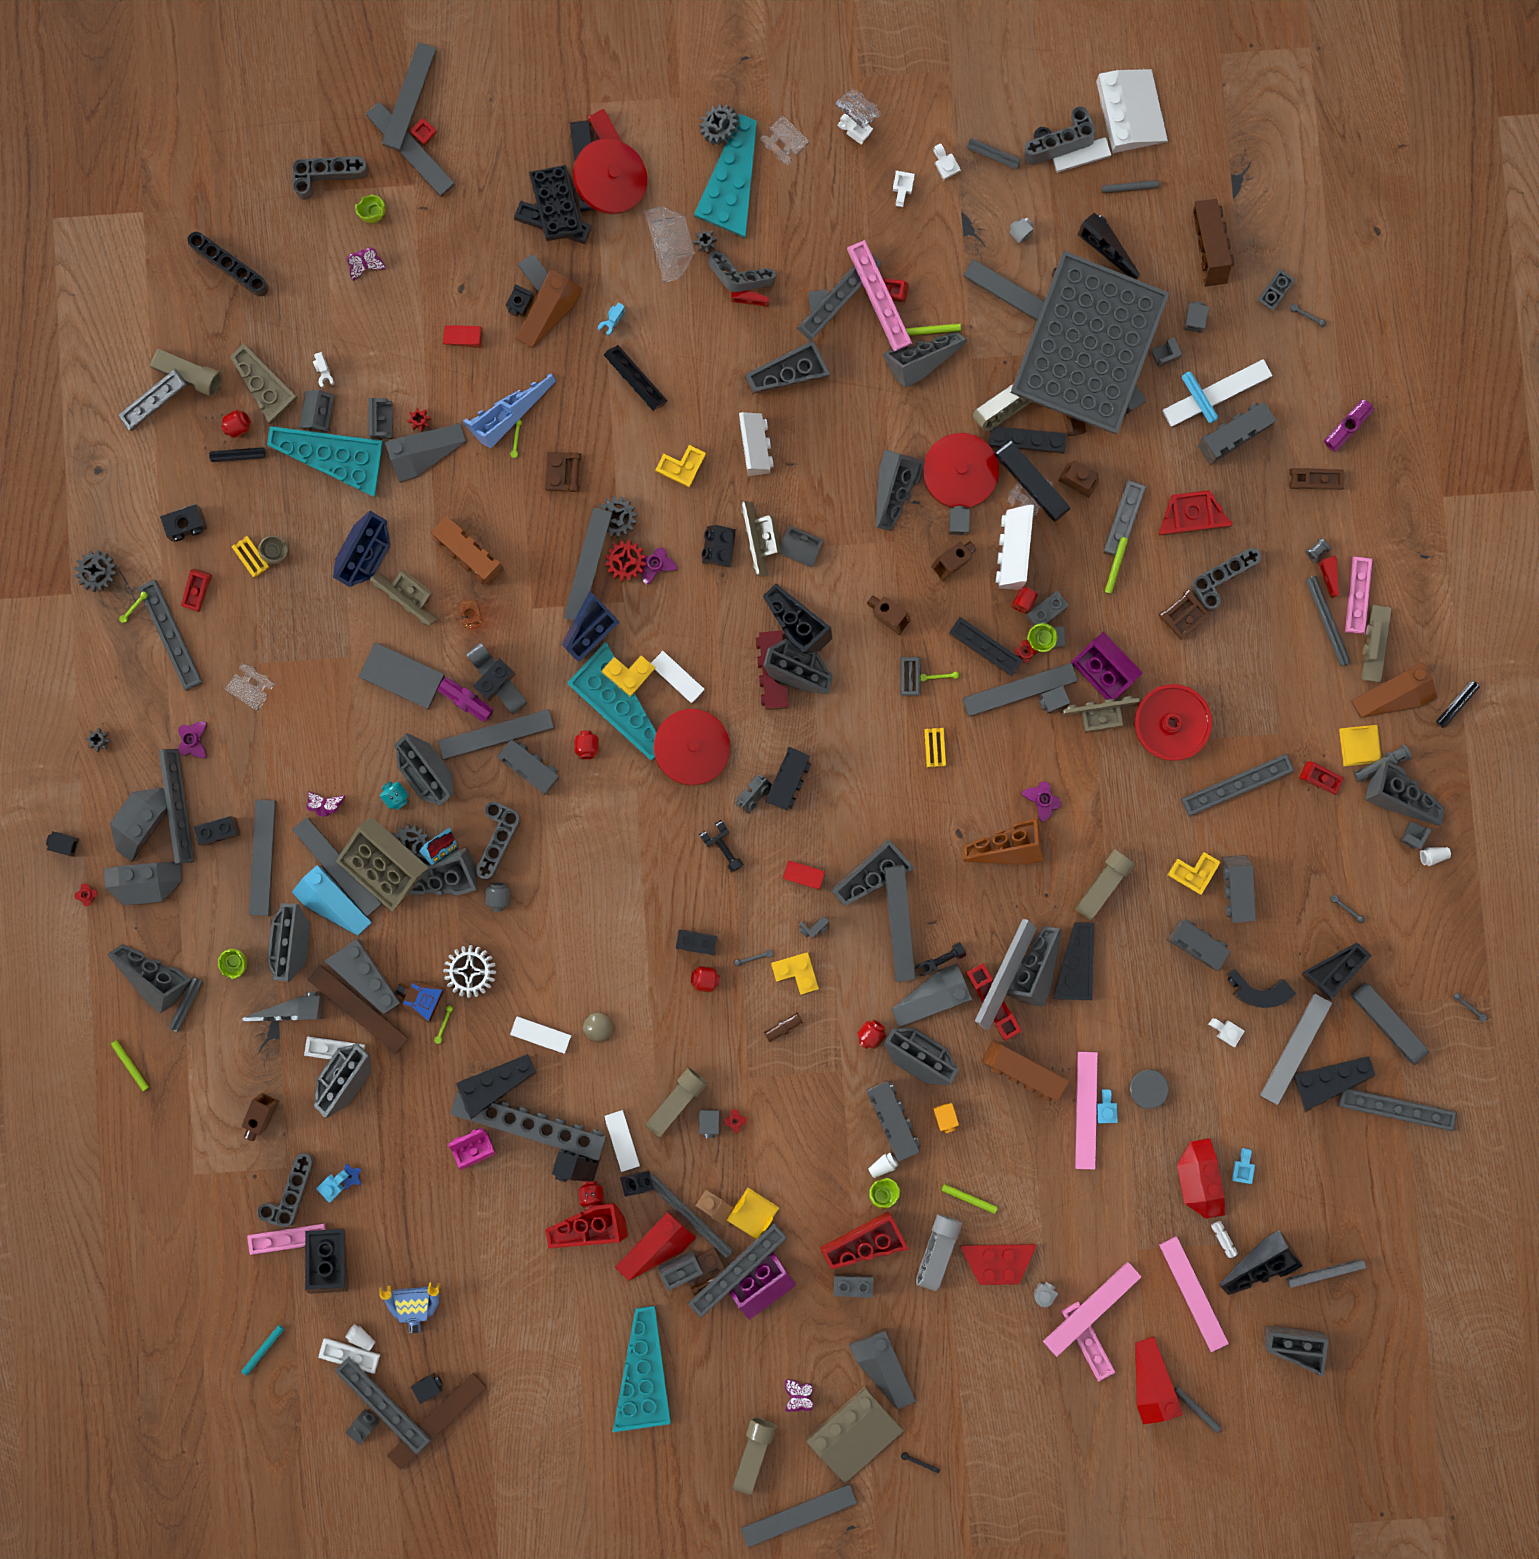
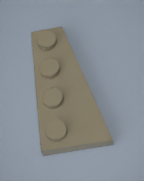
M244 343L230 356L270 424L297 399Z

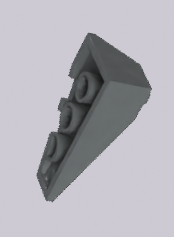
M122 944L108 953L109 958L144 1000L159 1013L174 1005L191 983V979L178 968L173 966L169 968L162 965L160 960L155 959L153 961L146 958L143 953Z
M306 992V996H300L243 1017V1022L324 1019L323 996H318V992Z

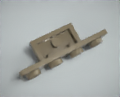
M744 501L742 502L741 512L746 522L745 531L749 537V550L753 556V570L757 576L765 577L768 576L765 557L781 553L774 516L769 515L757 519L753 502Z
M405 570L399 572L393 583L380 573L370 578L375 587L389 594V597L403 605L407 612L417 616L421 623L430 626L438 620L437 617L424 608L433 592Z
M1373 605L1371 608L1370 622L1366 628L1367 643L1363 648V655L1365 657L1362 680L1381 682L1391 616L1390 607Z
M1128 696L1124 697L1122 701L1108 699L1102 704L1089 702L1083 707L1070 705L1063 710L1062 716L1081 714L1085 733L1123 727L1120 708L1137 706L1140 703V699Z

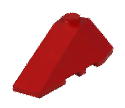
M615 1203L595 1205L545 1229L548 1248L618 1243L628 1237L625 1217Z
M668 1210L615 1268L629 1281L682 1253L694 1241L696 1236Z
M1154 1336L1135 1342L1136 1406L1143 1425L1164 1422L1183 1415Z

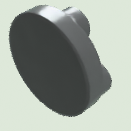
M1143 1070L1132 1078L1129 1084V1092L1132 1100L1138 1106L1153 1109L1165 1102L1168 1097L1169 1086L1161 1073L1154 1070Z

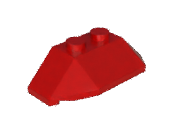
M1207 1138L1191 1141L1176 1164L1183 1202L1205 1219L1224 1216L1225 1197L1218 1161L1211 1140Z

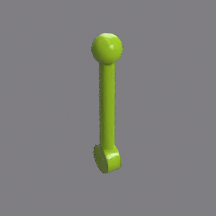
M521 419L515 423L513 451L510 453L512 458H517L518 456L517 444L519 429L522 425Z
M142 592L140 594V598L134 603V605L128 610V612L125 615L120 616V622H127L128 616L134 611V609L141 603L143 599H146L148 597V594L146 592Z
M955 671L952 674L928 676L921 674V681L925 682L927 679L951 677L958 679L959 673Z
M451 1005L446 1007L447 1012L439 1034L434 1038L436 1044L442 1042V1034L450 1013L453 1012Z

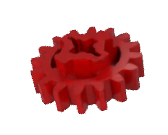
M620 540L619 546L613 543L614 549L608 548L610 555H605V559L609 560V562H606L605 566L611 567L608 569V573L614 572V579L620 576L621 582L624 581V578H627L630 582L632 576L636 579L638 578V572L643 574L641 567H645L646 563L642 562V560L646 559V556L640 555L643 549L639 548L637 550V543L632 546L630 540L627 541V544ZM623 549V552H621L618 555L616 554L618 551ZM631 551H634L637 554L638 559L633 558L631 556ZM625 557H628L630 562H626V565H624L621 560H625ZM613 563L619 564V566H620L619 570H620V571H617V570L614 568ZM635 567L633 571L628 572L629 569Z

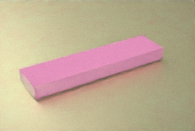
M1352 557L1345 633L1365 634L1373 560L1371 558Z
M326 1224L247 1235L250 1255L305 1247V1231L326 1230Z
M1076 1302L1061 1310L1065 1319L1081 1305L1079 1302ZM1090 1325L1076 1340L1099 1382L1116 1372Z

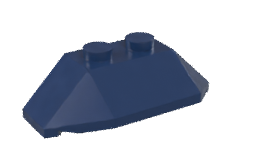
M369 511L352 527L335 559L334 579L348 587L370 580L390 547L387 520Z

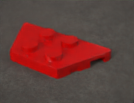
M1210 490L1174 494L1170 497L1158 534L1167 535L1231 527L1232 522L1227 518L1223 508L1216 502Z
M1036 1244L960 1245V1248L980 1285H1011L1020 1283L1036 1249Z

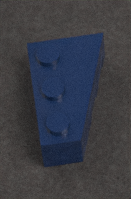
M589 592L561 645L575 660L580 662L620 622L594 594Z

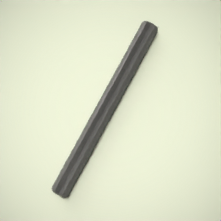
M650 1172L654 1190L725 1258H728L733 1253V1249Z

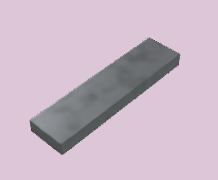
M174 369L122 411L119 417L128 430H133L188 384L178 370Z
M1130 480L1127 481L1103 550L1104 553L1115 556L1121 537L1129 538L1146 486Z
M1356 1259L1291 1276L1285 1280L1287 1286L1292 1288L1365 1269L1366 1265L1365 1261Z

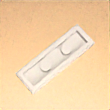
M1105 137L1095 140L1089 147L1053 158L1052 160L1058 173L1111 157V152Z
M664 651L652 661L651 664L655 667V670L691 704L705 690Z
M516 1016L510 1033L512 1036L564 1054L572 1036Z
M307 1036L304 1056L331 1059L338 1048L357 1043ZM359 1044L365 1050V1045Z
M621 1110L605 1115V1121L621 1172L639 1167L640 1163L624 1111Z
M324 1338L318 1358L342 1364L350 1356L364 1371L375 1374L381 1354Z

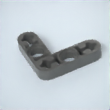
M713 251L709 254L708 265L725 287L732 292L768 287L775 283L776 272L772 269L762 268L739 273L723 253Z

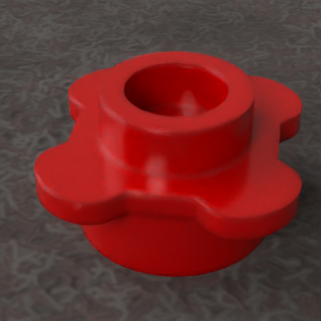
M1023 640L1020 647L1014 650V654L1021 657L1024 663H1028L1032 655L1037 653V650L1033 649L1027 640Z
M87 883L81 885V889L74 894V898L83 902L84 906H90L98 893L90 888Z
M735 1109L731 1111V1115L728 1118L724 1119L725 1126L731 1127L734 1133H738L740 1127L747 1123V1118L741 1116L738 1110Z

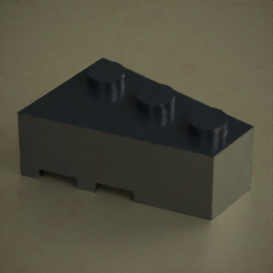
M788 747L786 756L781 763L778 774L767 796L766 803L786 812L788 808L792 809L796 798L793 797L795 791H800L804 782L801 780L803 773H808L812 764L809 762L810 755Z
M1356 942L1303 971L1301 975L1331 1001L1372 955Z
M561 1149L558 1152L551 1175H555V1179L562 1182L568 1180L594 1181L600 1159L595 1160Z

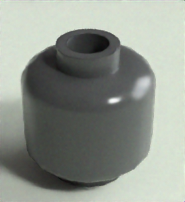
M494 882L486 888L485 902L488 907L492 908V911L501 912L510 905L511 890L505 883Z

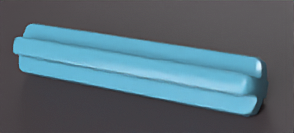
M1191 371L1185 373L1182 379L1209 423L1215 422L1218 419V415Z

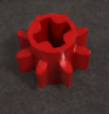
M417 407L414 413L409 412L411 419H408L407 422L409 424L413 423L411 427L413 431L418 428L423 432V428H430L428 421L432 420V418L426 416V409L421 412ZM421 416V423H417L418 417Z

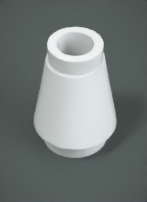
M1426 847L1420 851L1422 864L1428 866L1451 857L1448 847Z
M890 1152L889 1154L885 1153L868 1169L873 1178L896 1170L895 1168L899 1165Z
M354 1324L345 1336L348 1342L367 1351L375 1344V1341L360 1325L356 1326Z

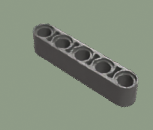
M1364 982L1350 995L1414 1066L1430 1053L1425 1045L1368 983Z

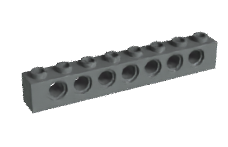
M459 1091L456 1094L451 1115L595 1160H599L607 1138L603 1136L604 1132L595 1129L589 1132L584 1130L585 1126L575 1123L573 1126L566 1124V1120L555 1118V1121L547 1119L548 1115L537 1112L536 1115L529 1113L530 1109L521 1106L515 1109L510 1107L511 1103L501 1100L499 1103L493 1102L489 1106L496 1108L497 1115L495 1118L488 1116L487 1108L479 1112L473 1119H470ZM507 1113L515 1115L516 1120L514 1123L511 1124L506 1121ZM527 1118L534 1121L532 1129H527L524 1126V1121ZM545 1124L552 1126L553 1132L551 1135L544 1134L543 1126ZM563 1130L570 1131V1140L565 1141L562 1139L561 1132ZM581 1136H587L590 1139L588 1146L580 1144Z

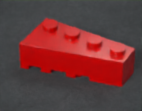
M889 1211L820 1247L830 1269L863 1260H870L882 1255H890L898 1251L909 1250Z

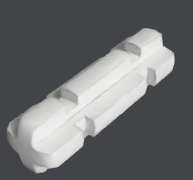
M1217 1221L1213 1223L1211 1227L1217 1233L1216 1236L1223 1249L1226 1250L1227 1257H1235L1238 1252L1232 1246L1233 1243L1224 1230L1222 1222Z

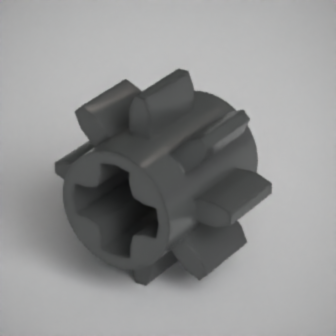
M703 229L702 233L695 234L698 240L694 241V245H699L698 252L703 250L708 254V250H715L713 243L717 242V237L712 238V230L705 232V229ZM703 239H707L708 244H704Z
M97 728V732L90 730L91 735L85 739L90 742L88 748L92 749L95 747L96 752H100V748L107 750V744L112 742L107 738L109 732L102 734L101 728ZM99 737L102 738V741H99L98 743L95 742V740L99 739Z

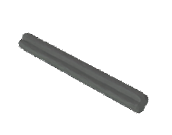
M1316 576L1310 577L1306 582L1340 666H1345L1351 662L1319 581Z

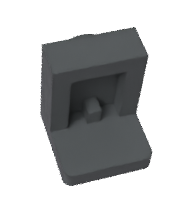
M823 916L811 929L801 921L799 923L801 926L799 931L806 938L808 936L813 938L817 933L821 935L828 928L826 924L829 921Z
M364 1409L345 1433L361 1445L379 1423V1419L367 1409Z

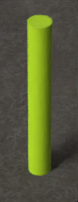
M961 324L905 329L909 336L961 331Z
M1121 537L1105 588L1107 593L1112 594L1128 538Z
M117 1040L112 1042L111 1046L143 1092L149 1088L148 1084Z
M943 1184L941 1191L993 1214L997 1211V1206L946 1184Z

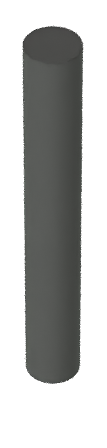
M1159 181L1103 185L1101 188L1102 193L1159 188Z
M1179 1386L1174 1389L1176 1395L1216 1433L1221 1430L1222 1427Z

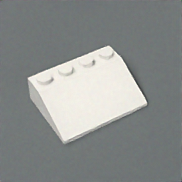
M1152 69L1116 70L1098 75L1096 83L1112 153L1168 141Z
M1034 505L1009 509L1005 515H1002L1001 526L1004 527V534H1000L999 545H1002V553H998L997 564H1001L1000 572L997 571L996 583H999L998 588L1019 590L1027 582Z

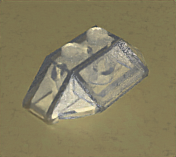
M664 206L644 210L663 283L682 278L695 253L685 216Z

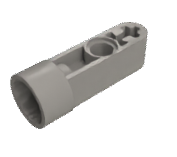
M937 1214L932 1227V1234L916 1277L917 1286L933 1291L938 1290L955 1241L958 1239L961 1231L962 1222Z

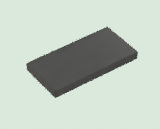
M377 643L374 644L359 675L360 678L426 709H429L437 689L445 676L432 668Z

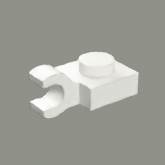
M845 113L838 123L841 129L848 130L846 133L848 136L861 145L873 130V128L859 118L854 121Z
M942 144L935 146L933 151L938 158L935 166L944 181L959 173L961 169L952 154L946 155Z
M896 171L893 191L898 192L896 206L903 207L905 193L911 194L915 174Z
M322 352L314 354L316 358L313 361L315 369L321 373L319 385L322 389L325 388L323 384L325 380H330V384L334 385L325 356Z
M1212 1018L1208 1024L1219 1031L1218 1038L1232 1047L1236 1046L1244 1033L1243 1029L1228 1020L1223 1024L1217 1019Z

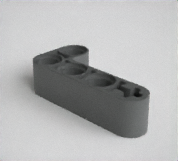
M1084 107L1073 109L1071 113V127L1028 141L1025 144L1024 150L1025 161L1028 164L1035 165L1091 146L1095 139V126L1087 109Z
M358 156L298 159L292 167L293 188L299 198L306 200L313 195V181L362 179L368 175L369 169L365 160ZM338 166H344L342 171H336ZM319 167H326L323 172H317ZM300 168H307L304 173H298ZM301 186H307L305 191H299Z
M1256 548L1247 549L1193 580L1191 589L1207 611H1213L1220 604L1221 599L1215 588L1259 563L1261 560L1260 551ZM1248 556H1254L1253 560H1249L1244 564L1243 560ZM1230 563H1236L1239 567L1238 571H1233L1230 568ZM1213 573H1221L1222 580H1216ZM1197 581H1203L1205 589H1199ZM1207 597L1214 599V606H1209L1206 603Z
M481 642L466 653L482 676L496 663ZM511 680L497 693L512 714L528 703Z
M494 801L487 803L484 810L486 816L499 823L476 869L477 875L485 880H490L495 876L521 822V817L516 811ZM492 806H498L499 813L495 816H491L489 813ZM509 814H515V823H507L506 819ZM501 831H506L508 834V838L505 841H499L498 839ZM494 848L499 850V856L496 859L490 857V851ZM486 859H488L491 862H494L495 865L490 864L488 870L491 871L490 874H485V876H483L484 872L482 871V868H487L489 864L488 862H485Z
M305 1152L296 1156L280 1205L267 1202L259 1206L257 1215L262 1221L280 1227L290 1226L296 1221L315 1164V1158L311 1153ZM306 1157V1161L309 1162V1164L304 1165L303 1167V1162L301 1161V1159ZM296 1175L302 1177V1185L295 1183L294 1178ZM289 1194L296 1196L297 1201L295 1204H291L288 1201ZM266 1206L272 1210L270 1217H267L263 1212ZM284 1212L290 1215L289 1223L282 1220Z

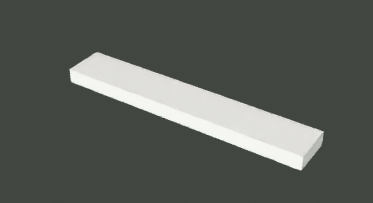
M1263 359L1203 389V392L1213 407L1271 378L1272 374ZM1192 395L1162 410L1170 427L1202 412Z

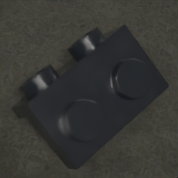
M719 525L707 526L704 533L705 544L701 554L702 564L731 567L736 529Z

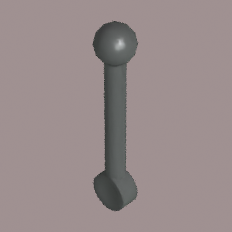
M1296 304L1291 305L1290 310L1292 312H1298L1319 323L1320 327L1326 325L1325 320H1319L1299 309Z
M1337 895L1331 896V902L1339 904L1357 918L1359 923L1364 922V917L1359 916L1342 903Z
M767 950L765 953L760 955H756L742 960L736 959L734 961V965L739 967L742 963H746L763 957L770 958L772 957L773 952L771 950Z
M1459 993L1454 994V999L1459 1000L1475 1013L1479 1021H1486L1487 1016L1485 1014L1479 1013L1461 998Z

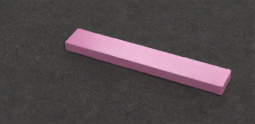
M864 240L847 248L848 253L893 351L896 352L910 346L912 342L866 241Z
M1077 1052L1075 1169H1095L1097 1052Z
M1175 1236L1159 1244L1210 1352L1229 1344L1178 1238Z
M1126 1262L1042 1342L1057 1357L1141 1278L1139 1273L1129 1262Z

